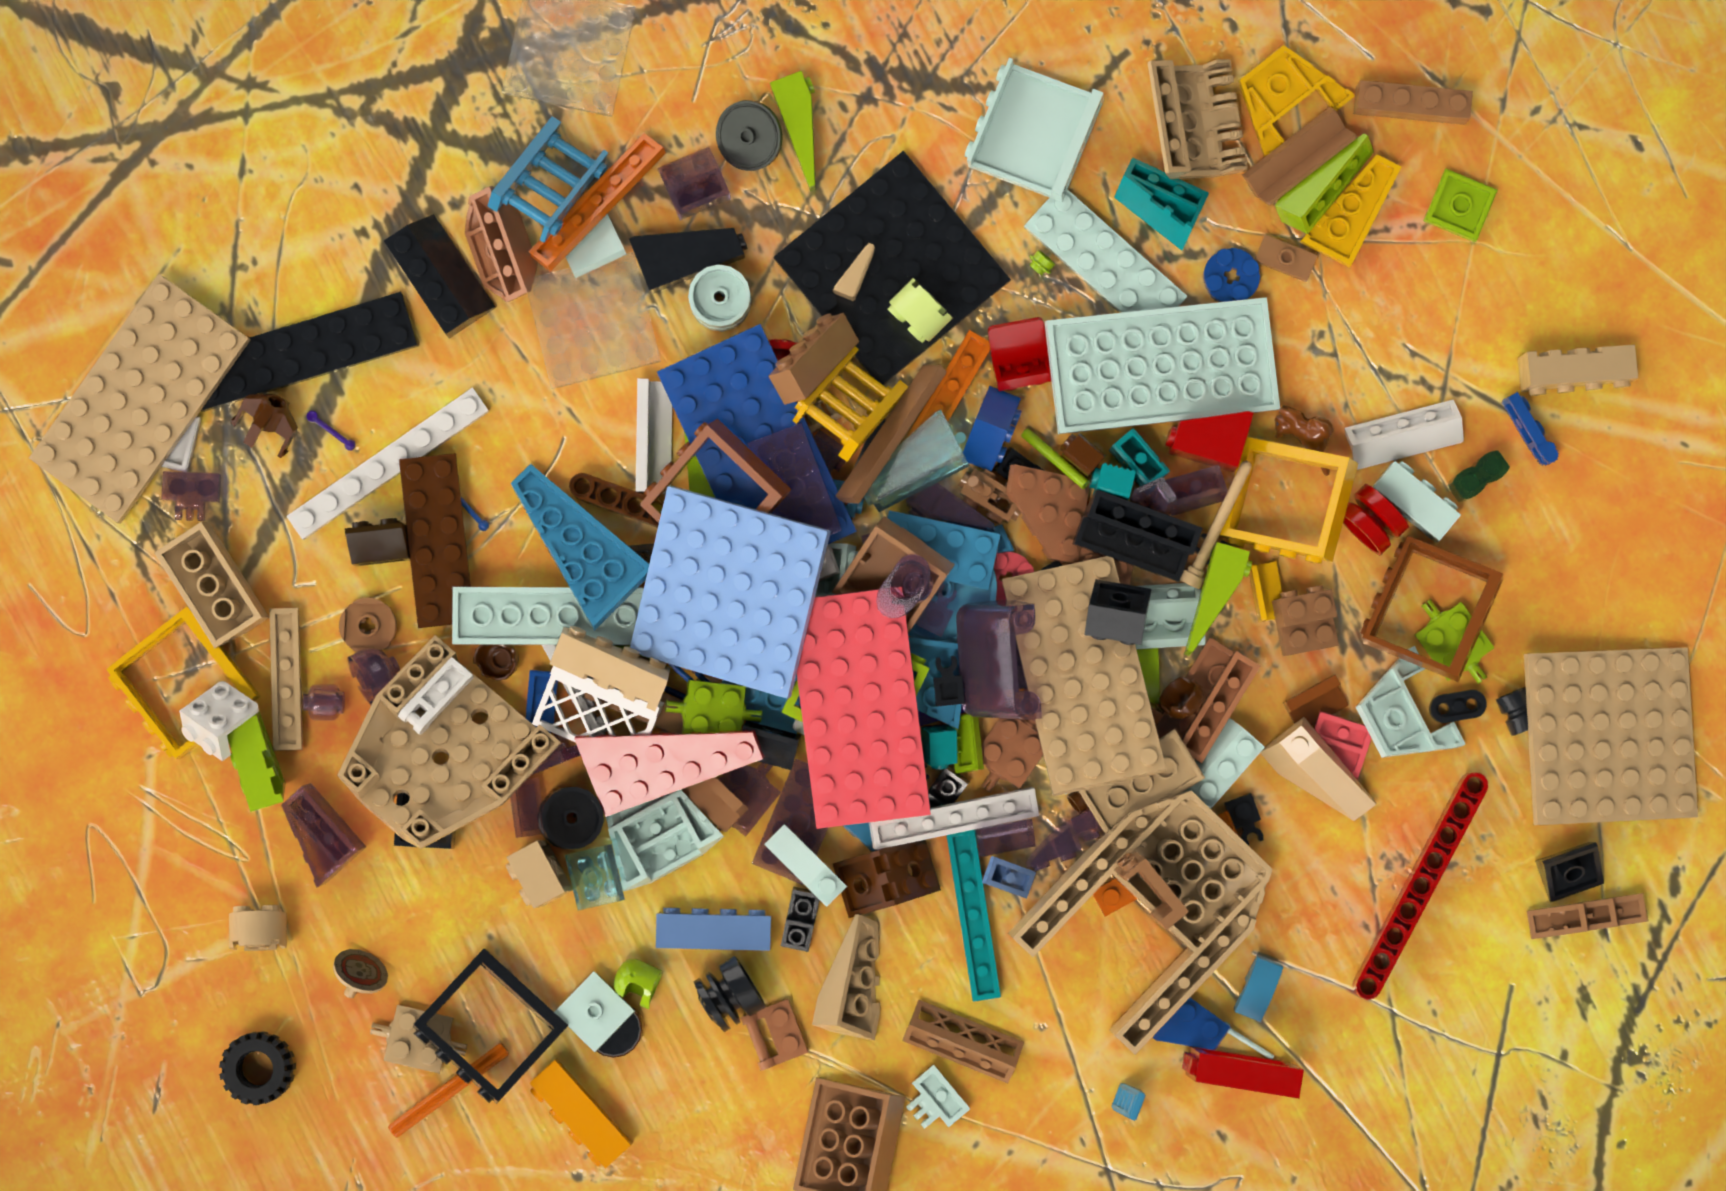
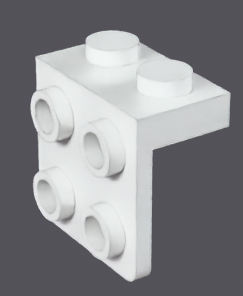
M218 682L179 711L183 726L182 733L190 742L194 741L200 745L207 754H213L221 761H224L231 755L227 735L258 713V704L227 682Z

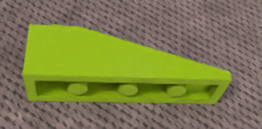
M802 71L770 82V86L811 192L816 190L813 106L811 94L815 90L810 77L804 78Z
M1363 133L1280 197L1275 207L1281 222L1308 234L1374 153L1368 135Z
M1219 542L1213 547L1184 655H1191L1240 584L1243 576L1248 577L1252 566V561L1248 560L1250 551Z

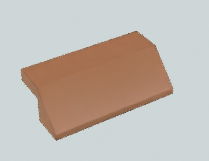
M1208 638L1185 677L1190 681L1194 679L1202 687L1204 699L1201 707L1192 716L1184 719L1173 718L1164 712L1156 727L1158 738L1160 739L1175 729L1193 759L1202 763L1259 670L1260 665L1241 653L1233 652L1212 638Z

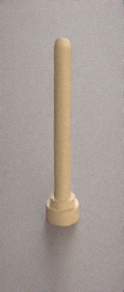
M1249 461L1241 463L1193 565H1189L1188 569H1184L1180 578L1182 582L1197 589L1201 588L1205 579L1203 578L1205 572L1202 570L1252 468Z

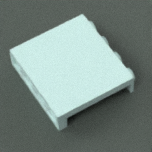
M1009 58L1006 66L1001 65L996 80L999 83L996 90H991L986 101L988 110L985 117L981 115L975 128V131L978 132L974 142L970 141L966 148L965 157H967L968 167L1063 202L1103 105L1104 93L1095 89L1090 93L1015 65L1013 59Z

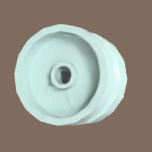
M714 265L706 267L696 274L690 284L688 294L693 315L701 325L709 330L723 332L734 329L744 322L750 312L752 299L748 282L739 271L730 266ZM720 293L725 299L722 302H717L716 294Z

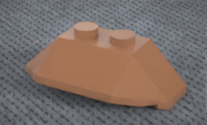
M489 186L469 196L465 236L483 286L500 296L505 302H511L531 292L538 262L528 252L532 245L519 210L510 204H503L497 212L487 206L491 192L494 189L493 186Z

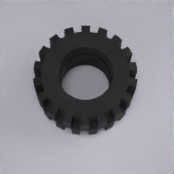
M253 1032L232 1041L229 1044V1048L224 1050L222 1054L224 1056L223 1060L219 1064V1068H222V1073L219 1076L220 1080H224V1089L232 1093V1098L235 1100L239 1099L241 1103L246 1105L266 1104L279 1098L288 1090L289 1084L295 1076L293 1075V1070L296 1069V1063H293L292 1057H294L293 1052L287 1048L289 1045L285 1041L279 1040V1036L275 1034L270 1035L268 1032ZM254 1051L266 1054L273 1065L272 1077L263 1085L250 1083L243 1074V1060L246 1055Z

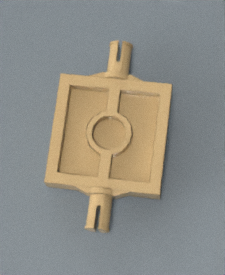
M397 1005L394 1020L389 1026L372 1023V1028L382 1031L371 1029L370 1034L386 1037L387 1048L383 1061L440 1074L443 1062L435 1055L437 1049L431 1043L424 1045L413 1034L416 1031L413 1028V1024L425 1011ZM435 1014L427 1025L459 1055L465 1056L466 1051L455 1048L467 1050V1044L451 1041L450 1031L454 1018Z

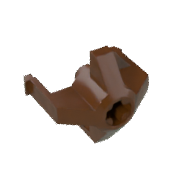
M274 394L247 395L237 415L231 419V425L235 427L240 422L244 412L253 417L254 421L243 443L251 448L254 447L262 430L265 432H276L282 436L285 441L277 455L279 458H282L289 452L287 449L298 429L289 410L290 403L286 399Z

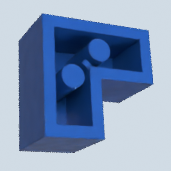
M989 386L960 460L982 469H987L992 472L995 462H1002L1007 447L1002 446L1003 442H1010L1015 430L1014 426L1017 425L1022 412L1017 409L1021 398L1004 391H998L997 388Z

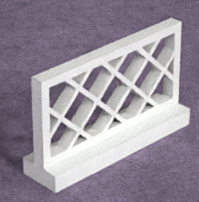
M553 666L550 679L532 724L536 726L540 724L547 731L575 742V736L589 735L591 737L594 736L593 733L607 728L610 735L616 736L612 725L624 720L631 734H651L664 702L660 701L656 712L646 708L648 704L646 701L635 699L632 702L623 698V694L615 687L612 690H606L597 686L591 676H588L587 679H581ZM556 680L567 684L571 695L557 700L553 691ZM574 688H577L581 691L575 692ZM584 693L591 694L597 706L583 711L577 696ZM549 697H551L553 702L547 704ZM573 698L579 713L565 718L559 703ZM600 699H603L607 702L602 704ZM610 704L617 705L623 717L610 722L603 707ZM555 706L561 721L551 724L541 720L544 710ZM599 709L605 724L591 729L586 714ZM626 710H629L633 713L628 715ZM637 715L650 719L647 728L638 733L635 732L630 718ZM581 717L587 732L580 735L571 732L567 722ZM561 724H563L564 729H562V728H560V727H558V726L561 725Z

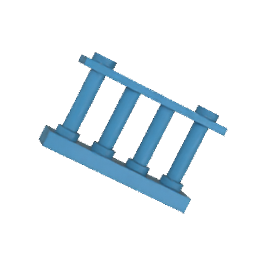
M553 116L492 190L487 205L497 212L503 204H510L543 225L544 228L540 237V241L545 243L550 235L556 236L564 223L562 221L595 177L599 179L608 167L605 161L609 152L603 150L596 160L560 138L561 135L558 131L561 121ZM548 147L551 149L556 148L588 170L580 179L545 157L546 153L544 152ZM533 166L536 168L540 166L573 187V189L565 198L532 177L530 170ZM518 185L522 187L525 185L558 206V209L550 217L517 196L515 189Z

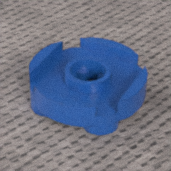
M1237 248L1221 249L1206 263L1203 271L1205 287L1211 298L1217 302L1249 299L1259 285V265L1246 251ZM1233 269L1236 271V275L1239 276V281L1234 280L1232 284L1227 283V277L1224 276V272H1230Z

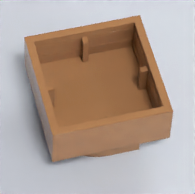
M884 516L875 526L832 593L843 594L902 586L909 634L955 564L930 548L925 542L905 528L898 526Z

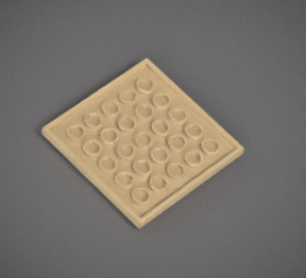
M1688 647L1524 654L1534 825L1698 817Z

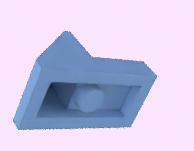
M991 856L982 883L1027 899L1036 872Z

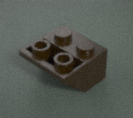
M397 518L381 519L380 525H372L369 521L353 522L352 528H345L352 565L364 566L410 561L407 527Z

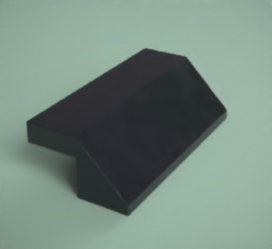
M1096 490L1081 517L1072 544L1180 582L1188 556L1194 555L1203 528Z

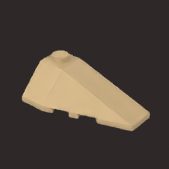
M1305 717L1287 729L1260 752L1279 775L1353 821L1376 805L1375 800Z

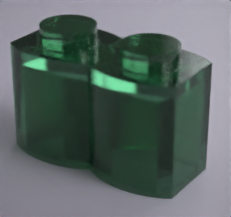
M1498 450L1492 451L1476 460L1470 468L1456 474L1449 481L1447 487L1458 502H1463L1478 495L1486 485L1502 478L1510 466Z

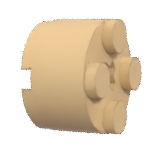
M264 905L262 910L258 911L250 909V906L233 907V913H229V949L237 950V945L244 946V951L277 950V944L282 949L287 948V913L282 912L278 905Z

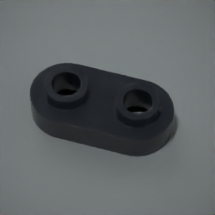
M1477 690L1438 695L1431 700L1429 713L1439 723L1477 718L1485 712L1487 701L1485 696ZM1468 699L1475 701V708L1473 710L1468 709L1466 706ZM1440 704L1447 706L1448 711L1446 714H1441L1438 711Z

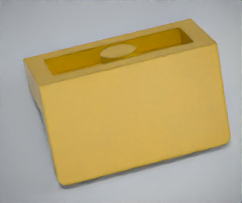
M1277 562L1260 565L1254 564L1251 566L1249 578L1258 623L1275 620L1272 601L1281 599L1280 593H1282Z

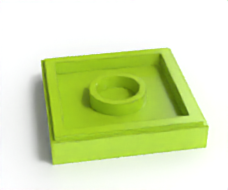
M1445 169L1423 221L1475 243L1498 190Z

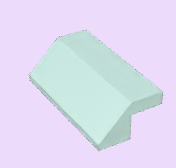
M1186 583L1138 586L1150 588L1152 591L1141 645L1135 644L1136 649L1186 646L1201 589ZM1205 635L1198 645H1205Z

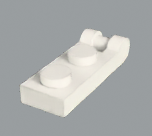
M451 657L405 705L398 717L405 723L409 722L414 726L413 730L422 735L435 718L471 682L473 674ZM419 707L426 711L422 717L415 713Z

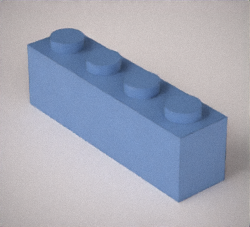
M663 908V913L656 914V948L770 951L771 916H765L766 910H748V915H737V909H720V914H709V909L692 908L691 914H680V908Z

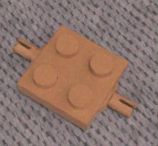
M1005 710L981 744L983 764L990 772L981 787L984 789L987 787L986 790L991 793L999 779L1009 781L1021 789L1042 759L1043 752L1033 711L1025 721L1016 718Z

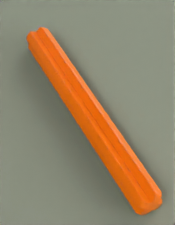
M499 1043L473 1062L471 1066L483 1075L506 1058L509 1052L502 1043ZM458 1075L454 1076L388 1126L389 1131L395 1138L401 1136L469 1084L464 1082Z

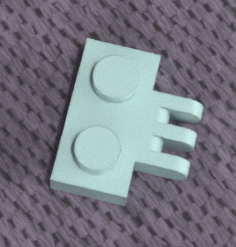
M934 1064L912 1082L920 1092V1095L910 1102L906 1108L911 1111L919 1104L921 1109L913 1116L916 1120L925 1113L929 1116L920 1124L924 1129L939 1116L950 1127L970 1110V1107Z

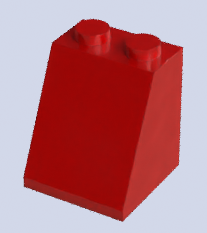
M1245 411L1180 421L1176 427L1172 426L1168 432L1165 446L1170 447L1168 454L1234 472L1239 467L1254 412Z

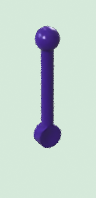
M315 411L307 413L306 417L309 422H316L345 444L344 446L348 451L355 448L356 444L353 440H347L318 418L319 416Z

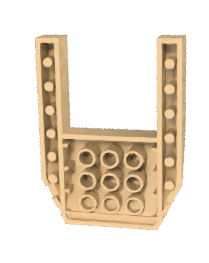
M1191 790L1130 812L1087 849L1008 932L1022 948L1034 957L1111 875L1152 912L1162 904V901L1137 872L1128 881H1125L1114 871L1118 867L1117 861L1129 852L1131 854L1137 852L1146 858L1189 911L1169 928L1187 948L1110 1029L1134 1055L1139 1052L1254 930L1257 921L1256 916L1265 895L1266 884L1269 882L1273 870Z

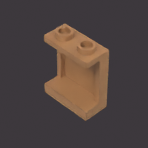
M1129 852L1117 861L1118 867L1114 869L1117 875L1128 881L1138 872L1162 901V904L1154 909L1150 915L1164 929L1168 930L1189 912L1146 858L1137 852L1133 854Z

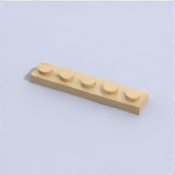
M299 608L269 609L273 750H303Z

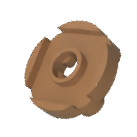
M375 598L357 599L343 611L339 620V632L342 639L352 650L361 654L371 655L387 649L395 638L397 631V621L392 609ZM366 618H371V622L376 624V628L372 629L370 634H366V631L360 628L361 623L366 622Z

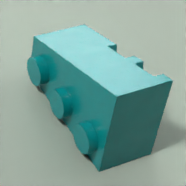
M1132 157L1114 198L1176 247L1183 250L1209 192L1181 179H1169L1165 172Z

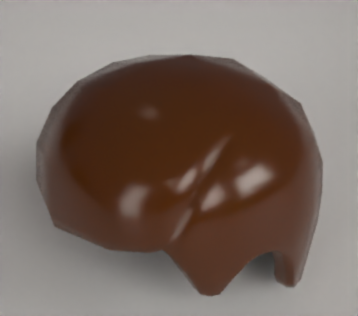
M480 645L476 648L473 663L479 667L482 676L500 681L508 679L517 671L519 655L513 645Z
M1183 676L1179 677L1163 690L1159 698V706L1173 718L1184 719L1190 717L1201 707L1204 699L1202 687L1194 679L1190 681Z

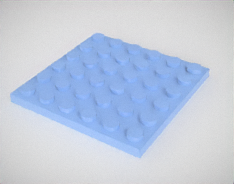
M668 486L630 647L639 651V655L648 658L652 657L665 663L786 699L791 698L831 531L675 486Z

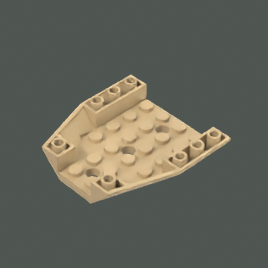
M436 635L376 695L337 775L367 809L403 840L420 849L502 806L561 744L558 739L540 724L535 727L474 674L471 682L435 718L422 735L413 730L414 726L409 722L405 723L398 717L400 711L451 657L460 663L457 660L456 652ZM419 707L415 713L422 717L426 711ZM477 712H485L488 715V719L483 724H476L472 721L473 715ZM439 752H445L449 755V759L445 764L438 765L433 761L434 756ZM399 793H406L410 796L407 804L399 806L394 803L395 796Z

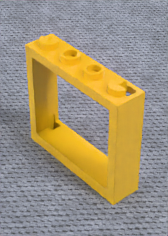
M1247 437L1239 467L1243 461H1249L1252 468L1220 535L1228 539L1227 544L1244 548L1246 543L1254 545V550L1263 553H1270V549L1280 551V556L1296 559V555L1306 556L1305 561L1314 564H1321L1322 560L1333 562L1358 463L1349 457ZM1257 454L1337 470L1318 547L1237 530Z
M188 606L106 669L110 674L108 679L112 683L111 685L117 691L122 689L128 697L125 699L128 707L134 713L139 711L145 719L142 722L145 729L152 736L156 733L162 741L159 745L162 751H165L169 758L173 756L175 759H181L197 747L198 744L188 740L180 746L125 675L124 671L185 623L238 691L253 701L261 697L222 646L218 648L213 647Z

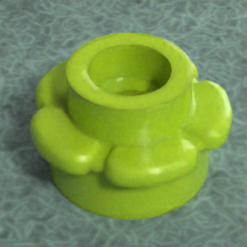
M1038 250L1034 256H1029L1032 260L1030 266L1038 274L1043 275L1045 272L1051 274V269L1055 266V263L1047 255Z

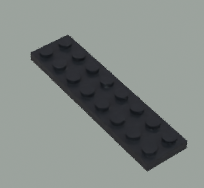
M402 292L250 337V342L201 411L205 412L244 400L249 394H264L418 347Z

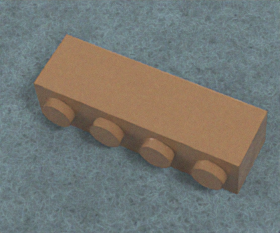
M1360 80L1356 86L1353 114L1465 125L1471 116L1473 91Z
M844 313L834 316L826 314L816 321L817 325L803 334L804 339L789 349V355L780 359L775 364L776 368L768 376L784 405L806 399L858 344L859 340Z

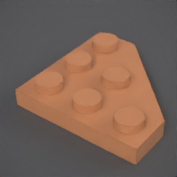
M1016 464L1010 465L1006 494L1011 502H1015L1022 513L1021 518L1032 535L1036 536L1041 543L1042 551L1047 559L1068 564L1078 563L1080 547L1072 543L1081 517L1086 510L1090 483L1085 489H1081L1066 475Z

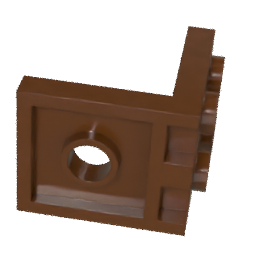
M926 840L887 847L833 863L836 876L847 886L841 894L848 918L854 917L855 914L862 915L898 905L941 890ZM908 864L912 869V876L908 872ZM861 879L865 881L866 890L862 887Z

